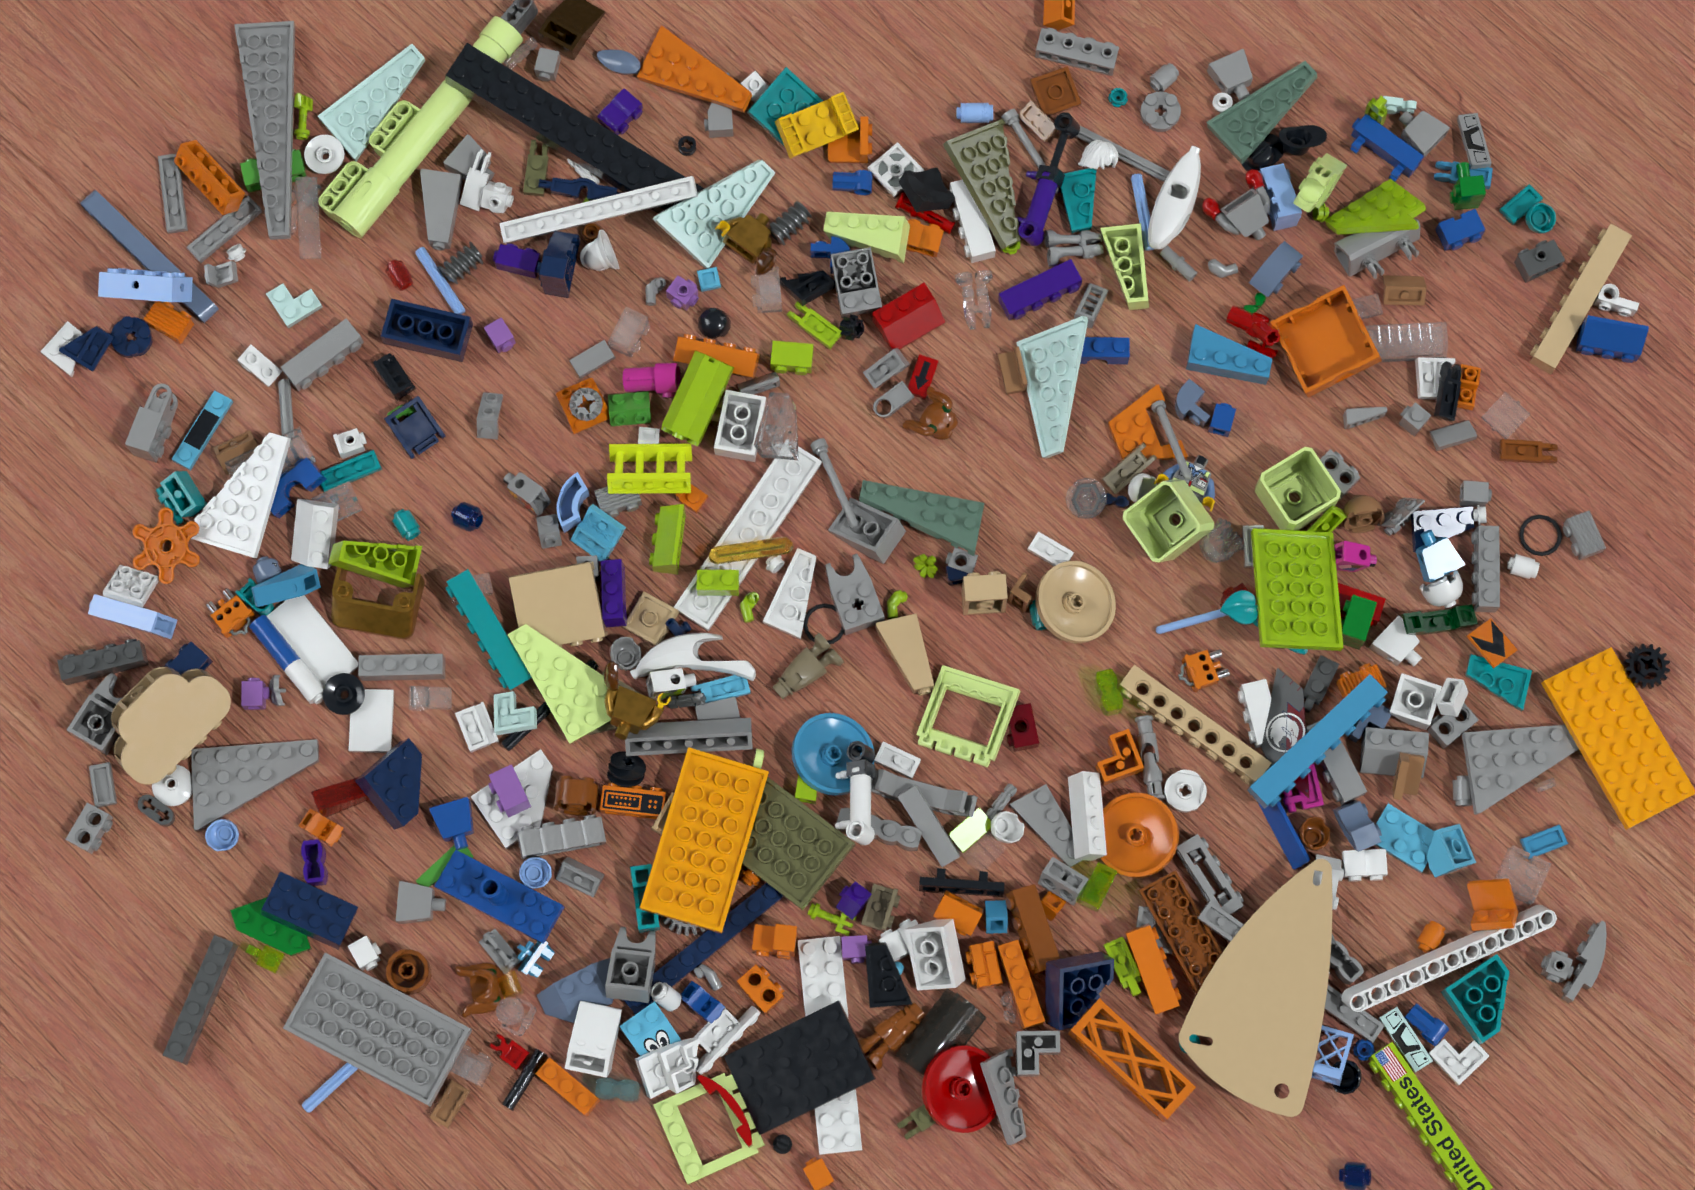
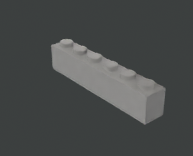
M751 718L656 723L647 730H640L638 734L629 732L625 740L626 756L686 753L688 747L703 752L753 749Z

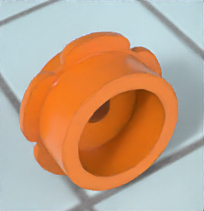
M749 869L742 871L744 874L742 879L749 886L758 885L761 878Z

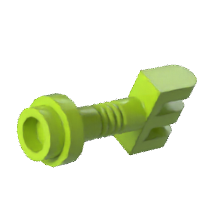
M297 93L295 95L294 107L299 109L298 129L294 130V135H296L295 138L298 140H307L308 136H310V131L306 130L307 112L313 110V100L310 97Z
M811 903L807 913L811 919L814 920L817 916L829 922L831 921V923L837 925L835 932L849 936L850 932L843 929V926L851 929L853 927L852 923L846 921L847 918L850 919L843 912L840 917L820 909L819 903Z

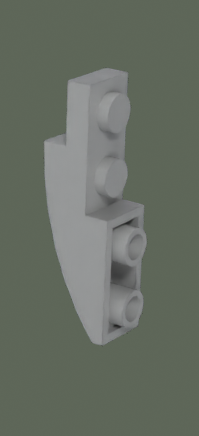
M1604 921L1591 925L1587 932L1590 936L1586 942L1582 941L1576 950L1579 953L1576 959L1583 964L1579 963L1573 971L1575 977L1572 982L1568 981L1562 989L1564 995L1561 999L1567 1003L1575 999L1581 987L1586 990L1592 988L1599 974L1606 948L1607 933Z

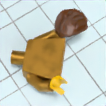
M760 213L756 219L751 215H746L744 218L737 217L728 221H720L715 230L719 229L722 231L723 243L752 264L758 258L757 275H764L772 270L775 265L777 252L771 248L772 240L769 237L771 231L766 227L769 218L765 214Z
M614 661L607 662L604 669V682L608 688L604 701L606 712L611 718L610 724L617 727L615 736L626 740L629 732L638 734L640 730H647L656 724L664 711V705L670 703L671 697L664 703L661 701L663 693L659 694L657 700L619 686L618 664Z

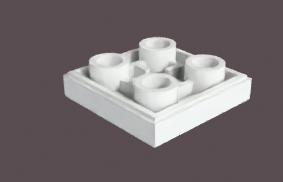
M119 565L103 590V596L143 608L159 582V576Z

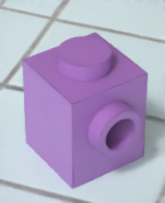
M248 678V681H242L241 706L245 710L266 709V699H269L270 695L269 687H266V684L260 681V678Z
M867 935L841 937L842 959L851 960V963H864V959H866L865 944L872 943L867 941Z

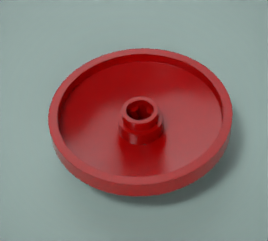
M972 1046L949 1047L938 1053L931 1060L924 1073L922 1098L925 1108L930 1117L946 1130L958 1133L974 1132L985 1127L996 1115V1110L980 1065L981 1062L991 1057L983 1050Z

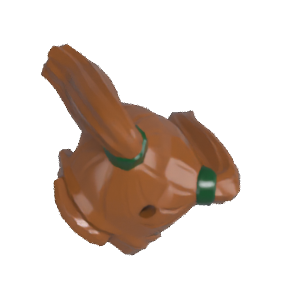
M928 387L927 396L933 403L924 410L920 421L906 420L903 423V428L906 430L911 429L922 436H934L938 440L948 439L953 433L952 430L958 425L956 415L951 411L953 402L947 395L935 391L933 387Z
M480 963L465 967H455L458 976L470 978L471 995L474 1001L463 1008L462 1017L466 1018L472 1014L492 1012L502 1005L501 997L499 996L496 965Z

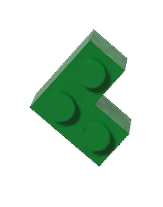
M1352 595L1350 600L1346 599L1342 610L1346 613L1344 619H1341L1343 645L1358 650L1366 641L1377 602L1356 595Z

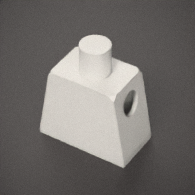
M1399 615L1369 647L1396 666L1405 659L1414 667L1422 659L1413 650L1419 644V639L1415 635L1406 634L1403 619Z

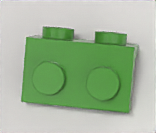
M649 391L608 395L611 426L651 423Z

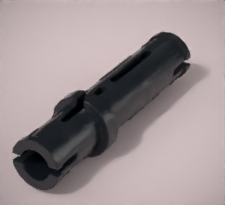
M535 1048L527 1064L522 1066L521 1074L502 1102V1105L514 1111L515 1106L534 1076H537L536 1073L545 1057H547L545 1053Z

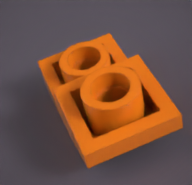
M1461 364V387L1457 408L1473 411L1481 368Z

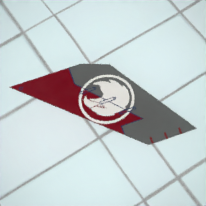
M1279 668L1276 671L1271 704L1263 741L1260 746L1266 759L1272 762L1270 766H1273L1306 735L1303 688ZM1308 774L1303 779L1299 776L1294 781L1295 787L1309 798Z

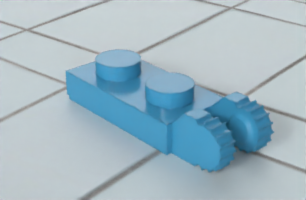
M1436 162V168L1446 171L1451 170V173H1435L1434 179L1436 181L1456 184L1458 180L1456 165L1460 162ZM1469 165L1470 176L1483 175L1485 189H1490L1493 168L1470 169Z

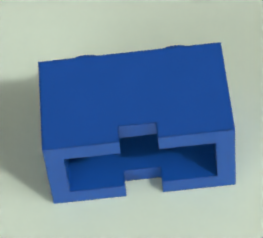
M1476 209L1461 214V219L1456 221L1453 217L1438 223L1435 231L1445 251L1449 249L1454 251L1461 248L1464 243H1475L1482 239L1485 227Z

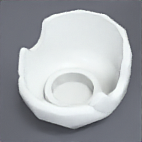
M1144 473L1136 475L1128 485L1130 499L1133 502H1137L1157 486V483L1154 484L1156 478Z
M1003 811L997 813L991 821V833L997 841L1006 844L1019 841L1024 835V823L1019 821L1018 815L1015 813Z

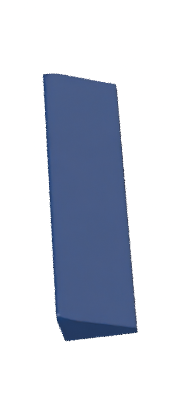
M1280 801L1275 806L1271 807L1269 805L1265 809L1259 804L1292 869L1295 870L1307 864L1310 858Z

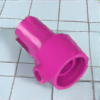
M657 363L655 367L624 368L622 378L625 392L656 391L663 398H674L681 383L678 363Z

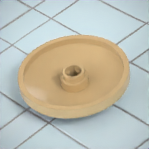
M1066 561L1057 564L1043 575L1036 590V608L1042 623L1053 635L1066 642H1090L1105 633L1114 619L1116 601L1113 589L1107 578L1098 569L1087 563Z

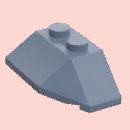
M610 958L593 963L553 983L536 996L545 1014L575 1023L580 1001L604 1006L611 1005L614 999L606 998L605 988Z

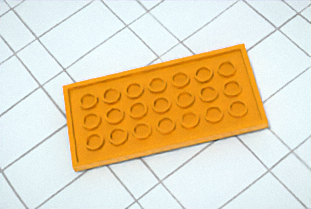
M1610 647L1544 680L1541 684L1625 830L1693 796L1695 789L1631 679L1627 678L1628 674L1624 671V667L1613 648Z
M688 747L640 910L722 933L769 771Z

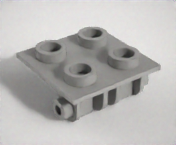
M1415 498L1400 499L1392 511L1384 514L1385 520L1383 524L1380 525L1378 523L1377 525L1386 527L1384 531L1387 535H1395L1401 529V526L1405 525L1403 521L1409 522L1411 514L1417 511L1425 500Z

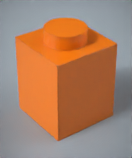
M814 1157L805 1162L806 1167L803 1168V1171L814 1190H821L834 1183V1179L822 1158L817 1160Z

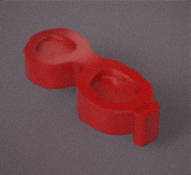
M1251 339L1247 344L1248 348L1270 358L1275 357L1278 350L1272 348H1265V343H1262L1260 346Z

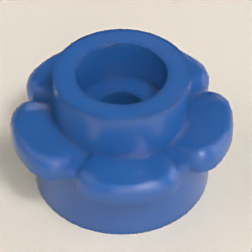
M1361 1039L1356 1042L1353 1052L1360 1060L1366 1061L1375 1053L1374 1045L1368 1040L1364 1041Z

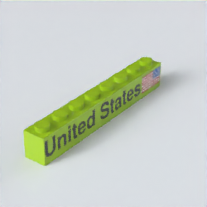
M1393 1042L1368 1058L1370 1060L1368 1063L1375 1074L1379 1073L1383 1079L1381 1081L1386 1091L1392 1092L1395 1097L1393 1099L1394 1103L1400 1110L1403 1109L1405 1111L1407 1122L1412 1128L1416 1127L1420 1133L1418 1137L1424 1146L1428 1145L1433 1152L1431 1153L1432 1158L1438 1165L1441 1163L1445 1169L1443 1173L1450 1183L1454 1182L1458 1190L1492 1189L1493 1187Z

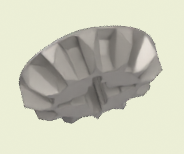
M580 388L574 392L569 403L572 414L583 421L596 418L603 406L601 396L591 388ZM582 396H584V398H586L587 401H595L589 405V413L585 407H577L583 403Z

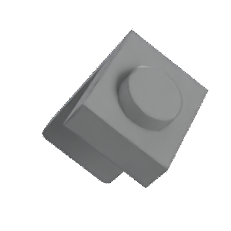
M483 393L476 419L477 438L498 440V418L503 394Z

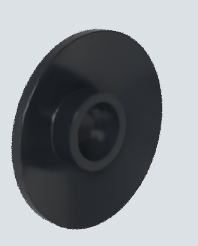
M348 673L334 675L326 682L323 689L325 705L329 710L339 715L354 713L361 707L365 698V689L362 682L354 675ZM344 691H347L349 693V696L346 699H343L341 697V694Z

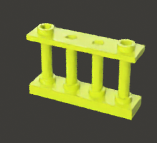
M609 444L610 462H615V473H607L608 494L691 493V473H685V461H692V444ZM644 461H656V473H644ZM665 461H677V473H664ZM623 462H636L635 473H623Z

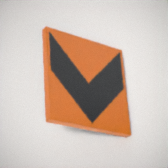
M1491 618L1466 636L1493 669L1517 651V648Z

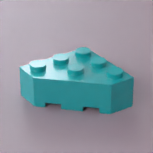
M1498 954L1441 991V994L1473 1040L1479 1045L1500 1032L1502 1011L1504 1010L1506 987L1510 971Z

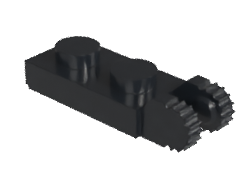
M1448 361L1441 365V377L1434 416L1450 422L1454 421L1456 417L1462 369L1458 365L1452 367Z

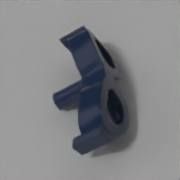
M1104 493L1102 495L1103 498H1100L1103 499L1100 502L1102 505L1113 504L1119 508L1129 507V501L1125 496L1115 498L1109 493Z

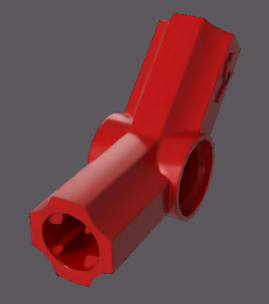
M1235 305L1232 306L1228 313L1227 323L1245 330L1248 335L1260 339L1266 345L1273 346V344L1279 342L1281 337L1278 333L1279 330L1269 323L1270 319L1262 314L1251 313Z

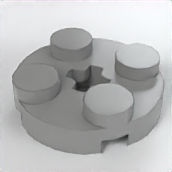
M1161 91L1148 94L1140 110L1143 123L1145 122L1149 129L1156 132H1165L1172 129L1179 121L1181 107L1177 97L1174 94ZM1163 108L1166 112L1163 113V116H1159V113L1155 112V110Z

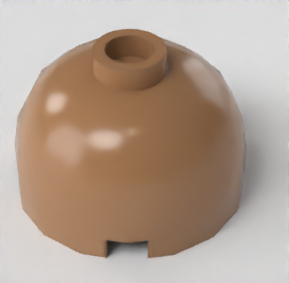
M1356 495L1343 508V512L1346 515V518L1343 520L1345 529L1347 531L1351 529L1352 533L1372 531L1375 529L1374 525L1378 523L1382 525L1385 520L1381 504L1371 496Z

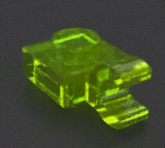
M249 944L245 951L247 954L258 958L256 965L275 974L285 957L284 953L265 945L262 951Z

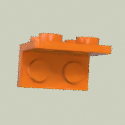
M1506 878L1468 881L1467 888L1474 909L1471 920L1472 931L1514 928L1518 917V910L1510 880Z

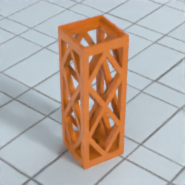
M1100 998L1068 1033L1074 1041L1162 1122L1166 1121L1196 1088L1195 1085ZM1098 1013H1100L1108 1021L1096 1019L1094 1017ZM1086 1026L1090 1040L1081 1033ZM1097 1029L1119 1033L1125 1054L1103 1050ZM1131 1042L1149 1059L1135 1057ZM1114 1062L1128 1064L1132 1079ZM1138 1067L1160 1071L1166 1093L1145 1089ZM1173 1081L1182 1088L1178 1094L1176 1093ZM1155 1100L1169 1102V1104L1163 1108Z

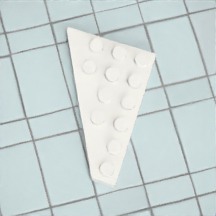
M268 433L263 439L262 444L255 448L250 458L243 462L235 471L233 477L224 484V488L203 508L202 513L195 517L194 522L199 525L200 529L199 533L191 539L249 557H258L291 438Z

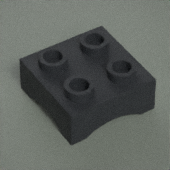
M931 168L923 172L908 170L903 173L899 180L901 187L916 212L949 209L955 199L953 193L945 187L938 168Z

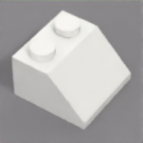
M1401 673L1389 713L1408 725L1427 730L1431 724L1437 705L1436 701L1442 686Z

